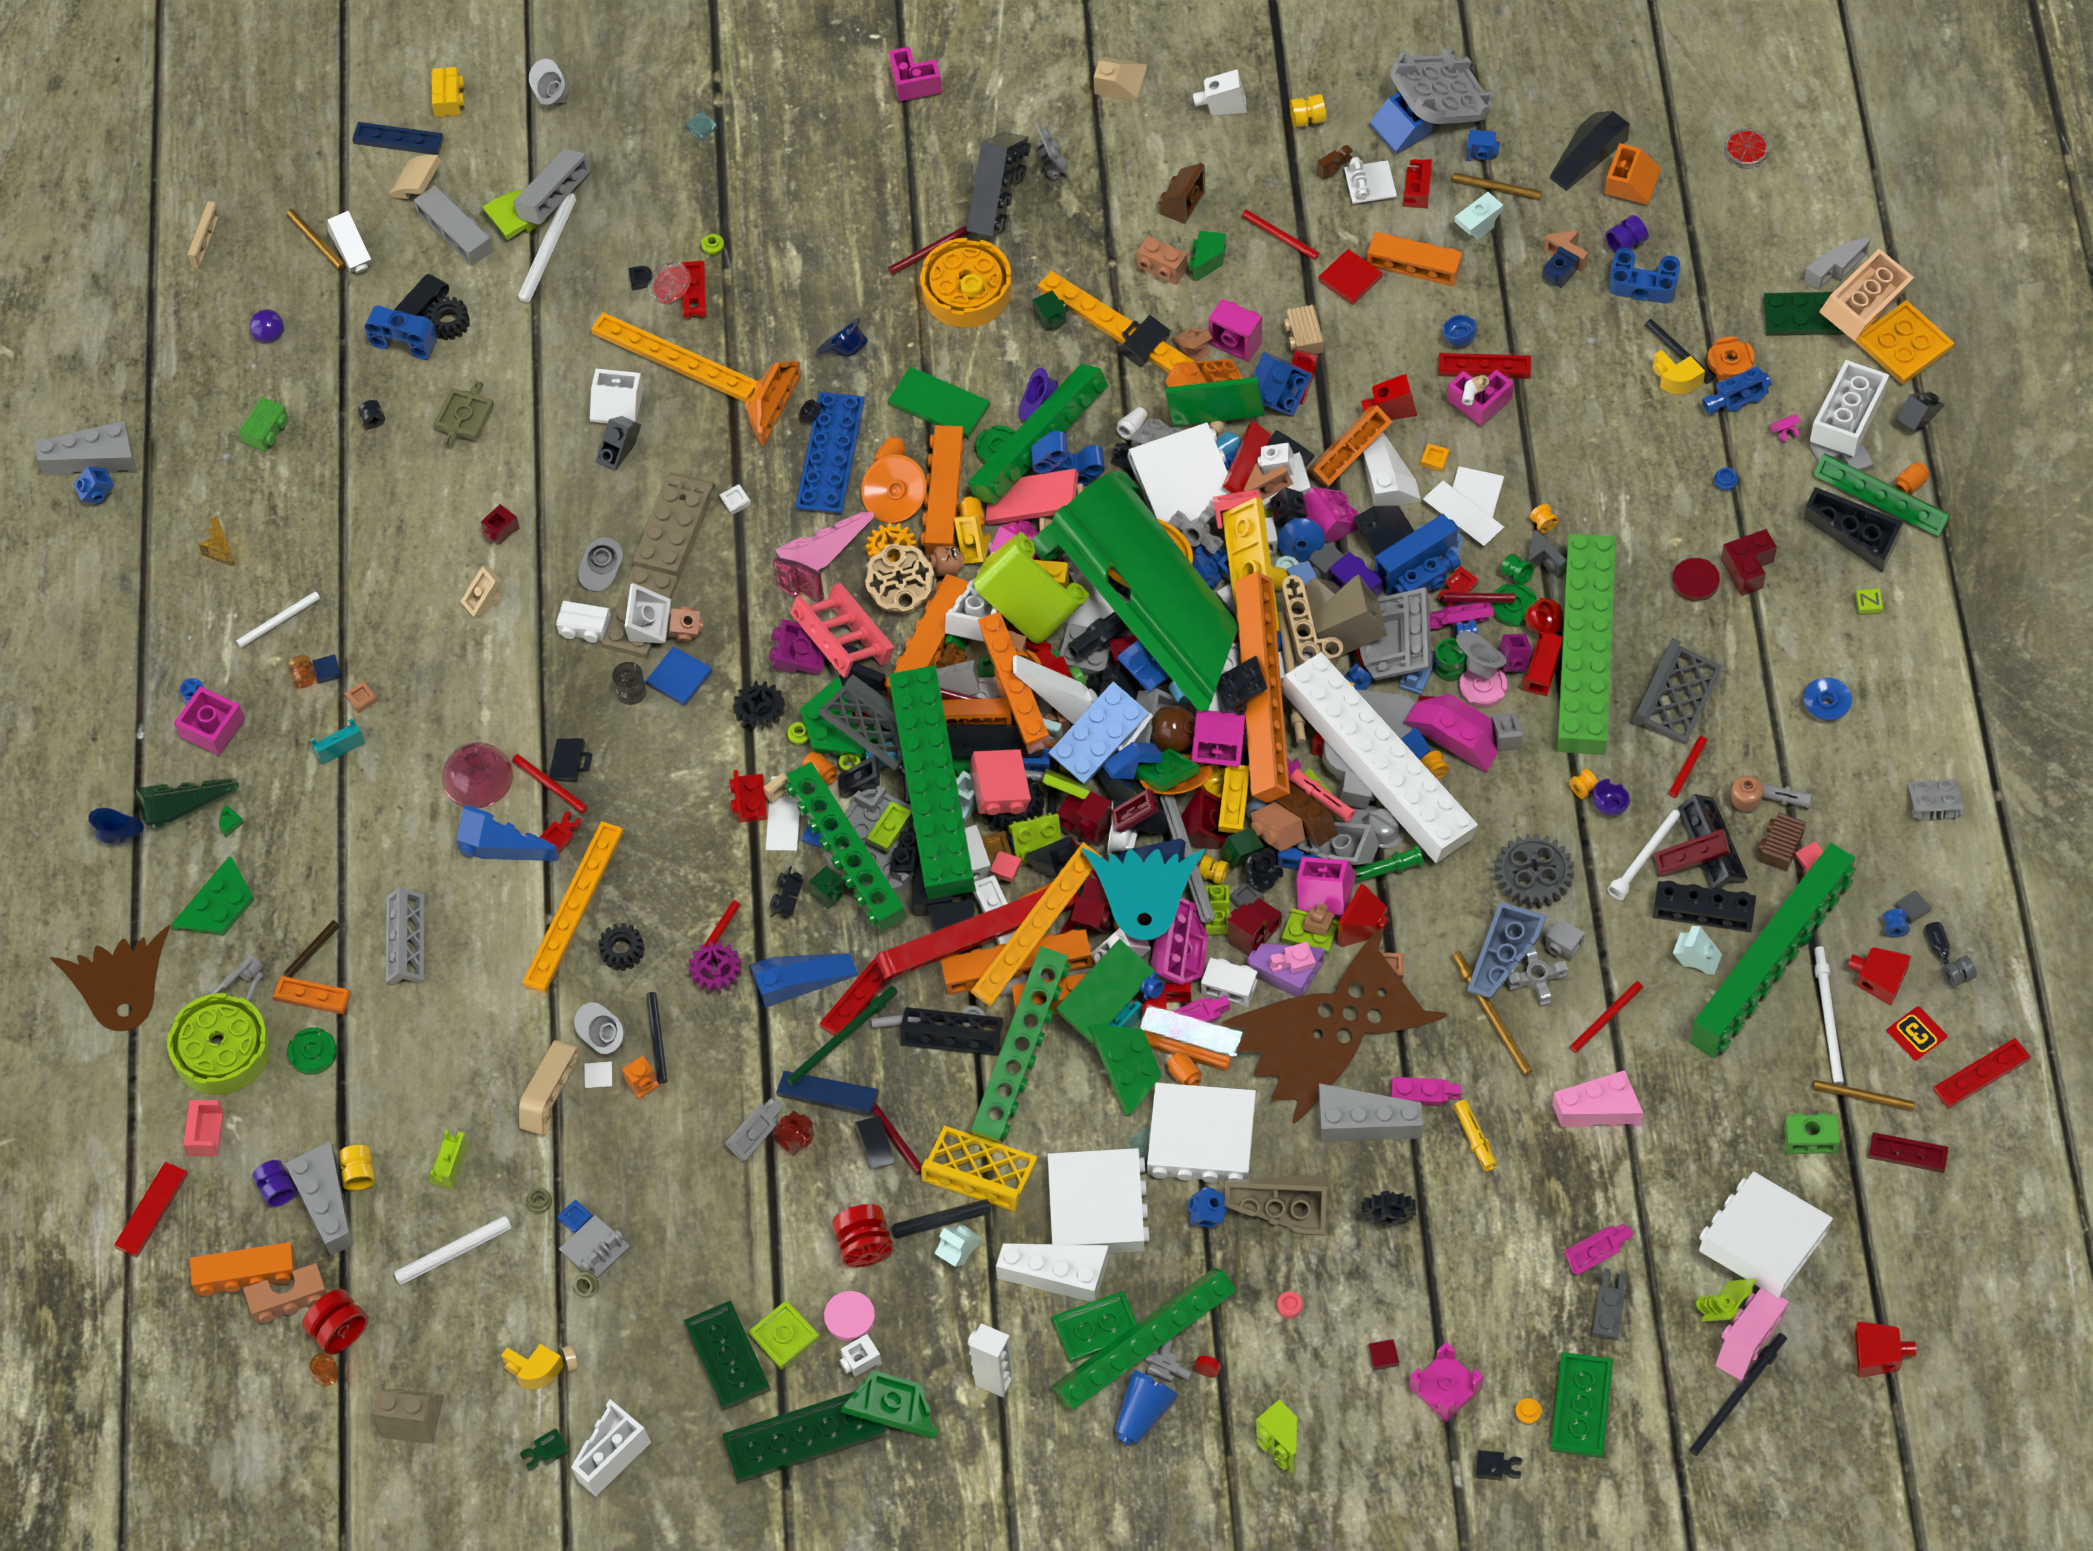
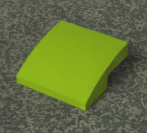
M523 190L507 193L482 206L484 212L507 240L524 229L529 233L539 226V224L518 218L513 201Z

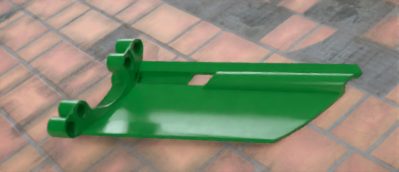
M1124 471L1109 472L1087 486L1067 505H1063L1053 516L1052 522L1032 539L1035 553L1042 561H1050L1056 557L1059 559L1066 553L1199 712L1208 711L1239 629V624L1137 495L1141 492L1139 486ZM1111 567L1130 587L1131 596L1128 603H1125L1108 582V571Z

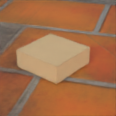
M783 773L764 786L765 797L771 804L787 793L785 788L787 779Z

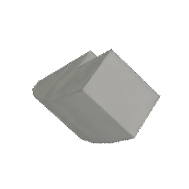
M1870 239L1854 240L1826 252L1806 268L1804 282L1819 291L1832 277L1841 281L1868 254Z

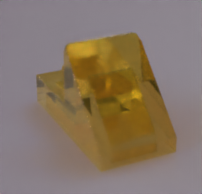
M218 516L209 519L212 528L208 529L211 539L198 543L201 554L204 557L229 566L235 565Z

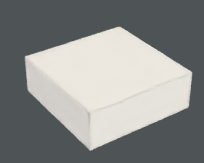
M740 485L719 495L720 500L730 515L751 505V500Z

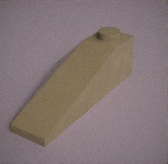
M1296 1175L1225 1181V1207L1250 1216H1258L1269 1220V1223L1283 1225L1300 1234L1325 1235L1327 1176Z

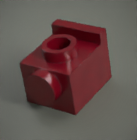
M501 504L481 521L482 534L491 543L495 540L501 544L513 531L517 532L520 529L517 516Z

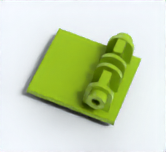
M1048 813V815L1038 818L1035 816L1033 820L1027 818V821L1017 823L1014 821L1012 825H1009L1010 834L1013 835L1015 856L1022 858L1021 865L1030 863L1026 858L1027 853L1062 839L1058 814L1052 815Z
M1757 1280L1727 1281L1719 1294L1699 1296L1696 1306L1704 1314L1701 1321L1732 1319L1738 1313V1307L1742 1301L1752 1293V1287Z

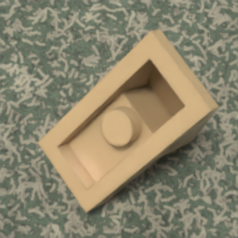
M482 566L460 602L473 617L479 616L503 599L496 591L502 580L489 566Z

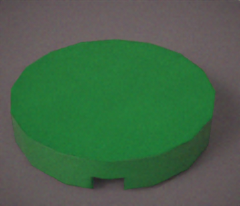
M1001 425L991 426V429L983 430L976 438L975 444L979 460L985 464L1015 431Z
M1519 583L1514 585L1504 584L1497 588L1494 593H1515V603L1491 602L1494 610L1493 617L1499 623L1509 627L1526 625L1524 616L1527 609L1537 601L1535 593L1529 587Z
M318 1027L306 1028L295 1034V1038L292 1041L290 1040L287 1055L291 1066L295 1070L305 1075H316L326 1071L333 1065L337 1057V1046L333 1036L325 1032L324 1029Z

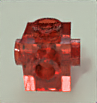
M793 1110L789 1115L781 1118L777 1125L778 1127L773 1131L775 1142L795 1156L802 1147L806 1148L813 1140L812 1121L806 1115L802 1114L800 1116Z

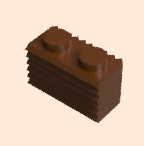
M1778 812L1776 819L1771 818L1766 830L1769 835L1767 839L1762 838L1758 848V852L1761 853L1760 862L1788 871L1805 832L1806 822Z

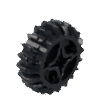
M1031 777L1027 779L1031 800L1026 812L1019 814L1004 813L1006 815L1001 813L996 815L981 814L986 825L991 824L993 830L999 828V832L1009 830V825H1012L1014 821L1017 823L1027 821V818L1033 820L1035 816L1037 818L1041 817L1045 803L1043 792L1040 791L1038 783L1033 784Z

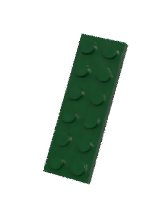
M854 1392L723 1433L722 1436L738 1484L886 1436L884 1425L842 1413L841 1408L854 1394Z

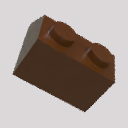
M1198 163L1181 168L1177 176L1172 177L1167 192H1163L1159 199L1161 215L1183 224L1187 222L1205 193V164Z

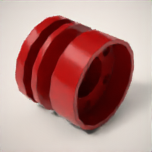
M861 1204L841 1211L833 1218L832 1226L836 1240L840 1242L838 1247L842 1262L847 1267L859 1268L877 1264L889 1257L894 1251L892 1240H890V1233L886 1230L887 1223L884 1212L879 1205Z

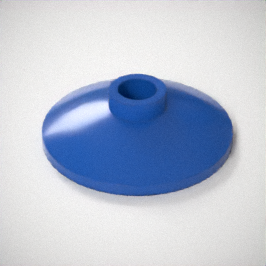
M1307 518L1290 520L1281 528L1278 534V546L1284 556L1294 557L1298 562L1309 561L1311 554L1316 550L1322 549L1325 544L1322 528L1315 521ZM1299 541L1306 542L1304 546H1299L1297 543Z
M1825 677L1812 681L1806 687L1803 701L1808 712L1816 718L1836 720L1843 717L1849 711L1852 704V695L1849 688L1843 682Z

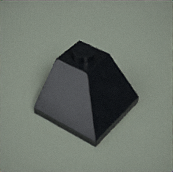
M1399 505L1373 506L1353 517L1359 532L1374 556L1414 532L1413 527Z

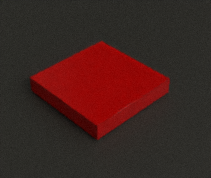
M1347 249L1318 276V281L1354 305L1382 278L1383 272L1350 249Z

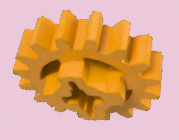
M888 523L887 528L879 525L880 531L872 530V537H867L866 551L869 561L873 555H877L884 550L885 546L890 544L912 545L917 548L914 533L909 534L908 527L902 530L900 523L896 527H892V524ZM892 552L888 560L896 562L900 559L901 554L899 552Z

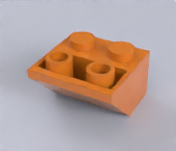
M1619 143L1606 177L1605 194L1649 205L1661 172V167L1641 148Z

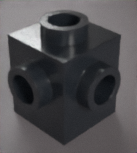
M1284 487L1270 499L1276 523L1285 525L1290 520L1306 518L1308 516L1303 492Z

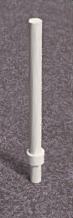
M1819 946L1814 948L1816 965L1814 966L1815 976L1819 979L1833 1083L1842 1085L1844 1081L1828 978L1831 975L1830 967L1826 963L1824 947Z

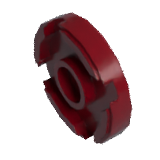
M1688 558L1681 561L1675 567L1672 583L1676 593L1683 599L1689 601L1707 600L1718 590L1720 573L1716 566L1708 560Z

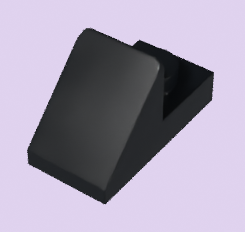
M875 755L838 775L841 796L849 798L858 790L877 789L876 787L880 784L878 758Z
M1068 836L1027 853L1026 858L1036 872L1056 878L1060 873L1059 865L1067 863L1078 847L1072 838Z

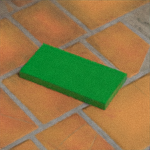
M909 367L889 397L888 405L934 425L963 426L964 438L969 439L990 407V401L913 367Z
M1258 377L1166 387L1165 389L1173 426L1264 416V406Z
M1119 938L1058 1005L1055 1011L1092 1043L1094 1040L1088 1027L1093 1024L1109 1025L1141 989L1143 981L1147 977H1151L1152 973L1156 971Z
M1561 1352L1550 1452L1603 1458L1613 1358Z

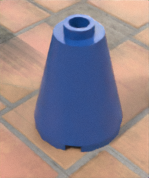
M1136 1370L1130 1376L1115 1427V1432L1118 1434L1117 1439L1128 1446L1131 1443L1138 1444L1178 1397V1394L1166 1385L1159 1384L1152 1380V1377Z

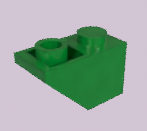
M1199 231L1198 240L1194 239L1192 253H1195V257L1190 258L1189 271H1193V281L1202 279L1223 265L1226 251V233Z

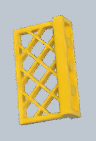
M944 1125L928 1159H925L922 1165V1181L977 1200L988 1199L992 1205L1016 1212L1019 1206V1199L1037 1163L1038 1156ZM948 1135L957 1138L959 1143L947 1147L944 1140ZM976 1144L981 1147L982 1151L970 1155L967 1146ZM963 1149L966 1157L954 1160L950 1152ZM1000 1152L1004 1154L1005 1159L993 1162L990 1154ZM945 1154L949 1160V1163L943 1165L934 1162L936 1157ZM986 1156L989 1164L977 1168L974 1160ZM1024 1160L1029 1162L1027 1167L1017 1170L1013 1162ZM969 1162L973 1169L969 1172H963L957 1166ZM1009 1164L1013 1172L1001 1176L997 1168ZM993 1170L996 1176L992 1180L982 1178L981 1174ZM1016 1178L1019 1185L1017 1189L1006 1186L1004 1182Z

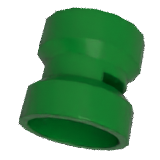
M1515 554L1508 555L1501 565V573L1508 578L1513 577L1519 584H1526L1534 572V565L1527 560L1521 561V558Z

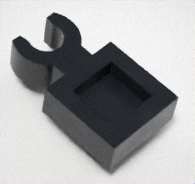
M1478 1450L1476 1478L1502 1481V1474H1507L1512 1479H1520L1521 1471H1514L1511 1467L1513 1465H1522V1458L1511 1457L1509 1460H1504V1452Z

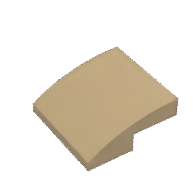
M422 155L410 159L389 194L390 197L409 199L411 194L422 195L441 163L439 156Z

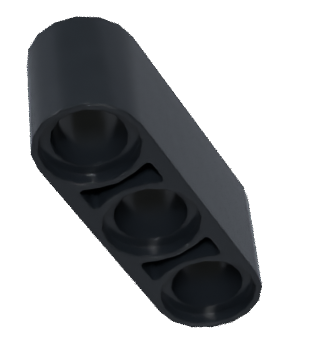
M428 273L394 310L427 318L428 308H432V303L436 302L438 304L439 298H442L443 301L447 296L449 284Z

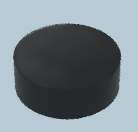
M813 399L806 401L800 410V418L807 423H812L820 413V403Z

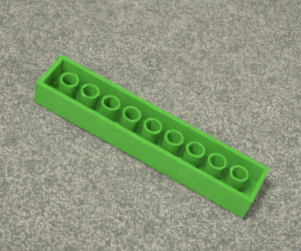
M1568 534L1557 752L1606 755L1616 536Z

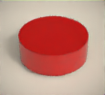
M1201 1355L1197 1357L1194 1369L1203 1376L1213 1378L1218 1376L1221 1365L1215 1358Z

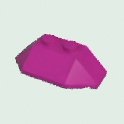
M1450 693L1416 702L1403 722L1413 729L1416 727L1421 734L1484 773L1487 772L1498 754L1491 718Z
M1182 897L1171 927L1163 935L1154 939L1151 968L1159 975L1181 985L1203 977L1208 936L1196 912L1195 903Z

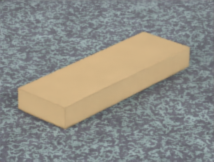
M207 202L187 254L192 268L199 269L201 267L220 218L215 202Z

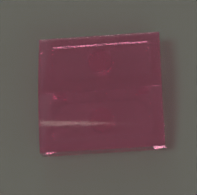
M775 558L773 560L776 583L779 588L793 598L801 592L815 603L821 602L824 599L821 574L818 571L789 559Z

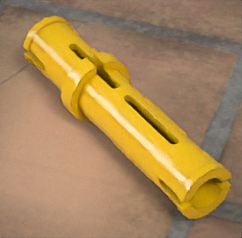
M1461 1100L1455 1103L1453 1109L1459 1117L1462 1127L1470 1140V1148L1478 1157L1483 1171L1487 1172L1495 1169L1498 1162L1490 1149V1141L1483 1135L1468 1100Z

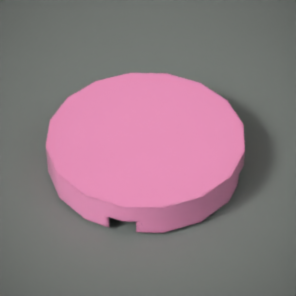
M1468 668L1460 677V693L1463 699L1470 705L1479 708L1497 705L1503 700L1507 692V679L1504 672L1500 669H1496L1489 680L1471 672Z
M845 1291L833 1296L827 1303L824 1311V1320L828 1331L834 1337L843 1341H853V1339L861 1338L868 1334L875 1322L874 1306L870 1299L862 1293L855 1291Z

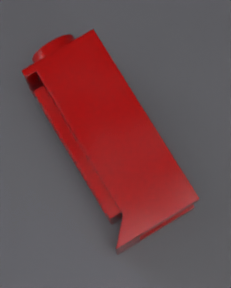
M1539 633L1527 676L1522 678V691L1548 696L1562 651L1563 637L1554 633Z

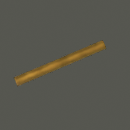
M1455 172L1453 174L1452 181L1537 200L1541 199L1542 191Z
M294 209L287 211L286 215L338 270H342L345 267V263Z
M1815 1080L1814 1090L1913 1111L1915 1101L1820 1080Z

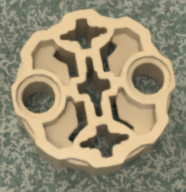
M890 544L870 559L867 565L866 588L869 595L873 597L882 610L888 613L911 614L916 612L917 608L927 603L932 597L935 573L931 563L928 562L922 551L912 545ZM899 552L901 554L900 559L896 562L889 561L890 553ZM916 561L912 569L903 570L912 567V564ZM921 565L927 572L925 581L923 580L921 575H917L921 572ZM878 571H881V572H883L884 574H888V573H892V572H893V574H889V575H886V576H882ZM902 574L904 578L902 584L895 581L898 579L897 575ZM876 577L881 583L880 593H878L875 587H872L875 586ZM905 596L912 598V604L908 607L900 605L901 599Z

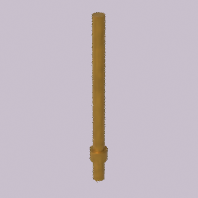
M1456 951L1452 954V957L1460 969L1459 974L1462 979L1469 984L1474 968L1472 965H1468L1461 951ZM1476 995L1523 1075H1530L1533 1070L1490 999Z

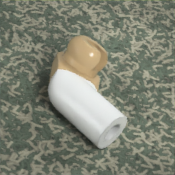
M1485 375L1475 377L1466 382L1462 397L1463 404L1472 405L1475 394L1486 389L1489 385V379Z

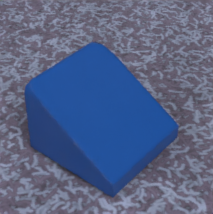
M1416 727L1401 738L1419 760L1431 750Z

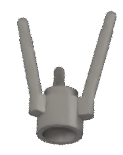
M248 955L238 968L210 994L219 993L240 976L246 981L253 979L246 996V1000L250 1002L258 982L263 977V974L260 972L263 968L262 963L257 958Z

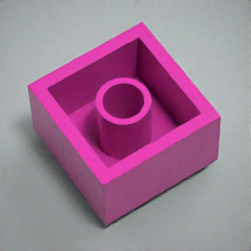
M1221 299L1208 318L1209 332L1212 336V339L1209 340V345L1249 363L1262 344V316L1255 311H1249L1240 307L1235 302Z
M200 686L175 720L174 725L180 738L220 755L245 718L239 704Z

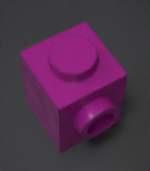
M1503 634L1498 649L1507 659L1506 664L1501 667L1503 672L1526 671L1532 652L1526 634Z

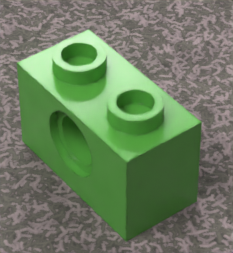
M1795 1113L1791 1116H1786L1784 1125L1786 1154H1837L1840 1144L1837 1115L1819 1113L1817 1115L1805 1116L1801 1113ZM1807 1130H1813V1131H1815L1817 1134H1816V1135H1810V1134H1808L1806 1131H1807Z

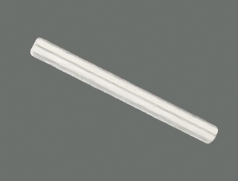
M573 193L569 194L558 206L518 294L519 300L528 303L531 301L575 204L576 198Z

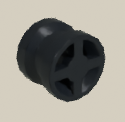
M368 400L358 408L359 415L363 418L362 421L366 428H376L385 422V415L380 411L381 406L377 400Z

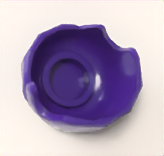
M260 310L253 315L250 321V332L253 338L262 343L274 342L280 338L284 331L282 318L273 310Z
M1604 779L1597 782L1594 787L1593 804L1602 814L1618 816L1627 810L1630 805V796L1621 783L1614 785L1610 782V779Z

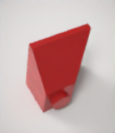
M1360 884L1339 921L1338 945L1341 947L1366 941L1379 929L1383 928L1384 931L1388 924L1387 906L1364 884Z

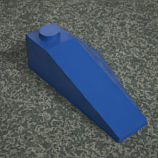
M466 804L464 805L456 839L459 850L463 855L467 857L475 856L481 859L558 861L559 854L556 845L531 833L523 835L514 828L515 825L509 822L503 825L493 820V814Z
M850 953L771 957L749 965L765 1008L858 976Z

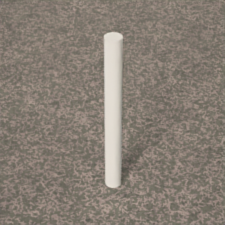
M316 591L242 636L236 640L238 646L243 648L320 600Z

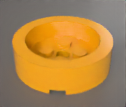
M967 238L950 240L932 250L923 262L920 282L924 305L933 317L944 324L960 328L981 326L993 321L1002 314L1010 302L1012 280L1009 262L999 248L987 241H970ZM962 275H979L983 280L984 288L982 293L976 297L965 296L961 291L960 285L962 280L960 277Z

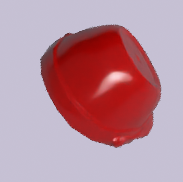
M1540 597L1539 600L1527 609L1524 616L1528 629L1537 634L1540 632L1556 633L1563 627L1562 610L1559 603L1555 600Z

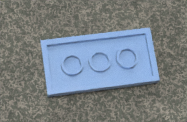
M1112 682L1048 753L1081 783L1086 785L1104 765V762L1110 759L1149 716V712L1116 683Z

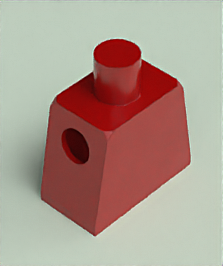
M1407 374L1373 385L1372 392L1374 398L1361 401L1363 412L1368 407L1378 405L1390 420L1417 416Z
M1872 947L1866 959L1852 954L1847 968L1860 972L1857 981L1859 988L1892 1006L1909 968L1911 956Z
M1857 1322L1854 1334L1858 1378L1897 1372L1900 1370L1902 1357H1916L1915 1341H1901L1900 1329L1898 1327Z

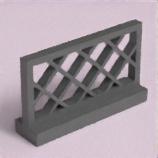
M1672 637L1631 724L1637 727L1643 724L1686 745L1722 665L1679 646L1681 641ZM1682 655L1689 658L1692 665L1682 668L1678 660L1679 656ZM1706 666L1714 670L1713 676L1703 678L1699 668ZM1694 670L1698 680L1688 682L1684 672ZM1679 674L1683 684L1672 686L1669 677ZM1701 684L1704 695L1694 697L1690 687ZM1686 689L1689 699L1679 701L1675 691ZM1670 693L1674 703L1663 705L1660 696ZM1692 703L1695 714L1686 716L1682 706ZM1677 708L1680 718L1670 720L1666 710ZM1661 712L1665 722L1657 723L1650 720V717L1654 713ZM1683 722L1686 728L1685 735L1676 732L1673 725Z
M852 675L846 684L820 709L818 714L885 764L896 770L903 763L894 705L856 676ZM842 696L851 703H843ZM839 709L841 716L834 715L828 710ZM845 710H855L856 717L847 716ZM861 711H863L864 713H866V714H867L868 716H870L871 718H869V717H862ZM849 723H858L860 730H854L849 726ZM864 724H874L875 731L866 730ZM880 725H882L890 732L881 731ZM868 737L878 738L879 744H873L868 740ZM884 738L893 739L895 745H885ZM887 751L897 752L898 759L894 760L888 755Z

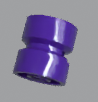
M1631 215L1621 221L1620 225H1615L1607 230L1605 238L1611 250L1616 253L1621 248L1632 250L1634 245L1639 246L1648 240L1649 234L1642 220L1635 215Z
M280 1160L267 1161L258 1166L252 1174L268 1207L282 1206L296 1195V1189L291 1179L287 1177V1171Z

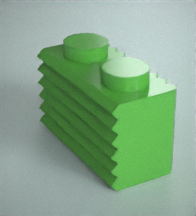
M261 397L238 431L241 442L262 451H267L269 445L272 446L275 443L278 432L281 428H285L288 423L285 406Z

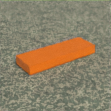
M280 975L273 999L278 1002L344 1015L351 991L349 989Z

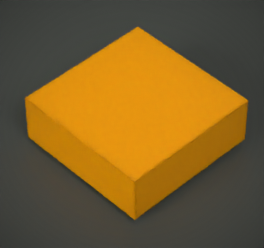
M1427 443L1420 466L1443 472L1450 449Z

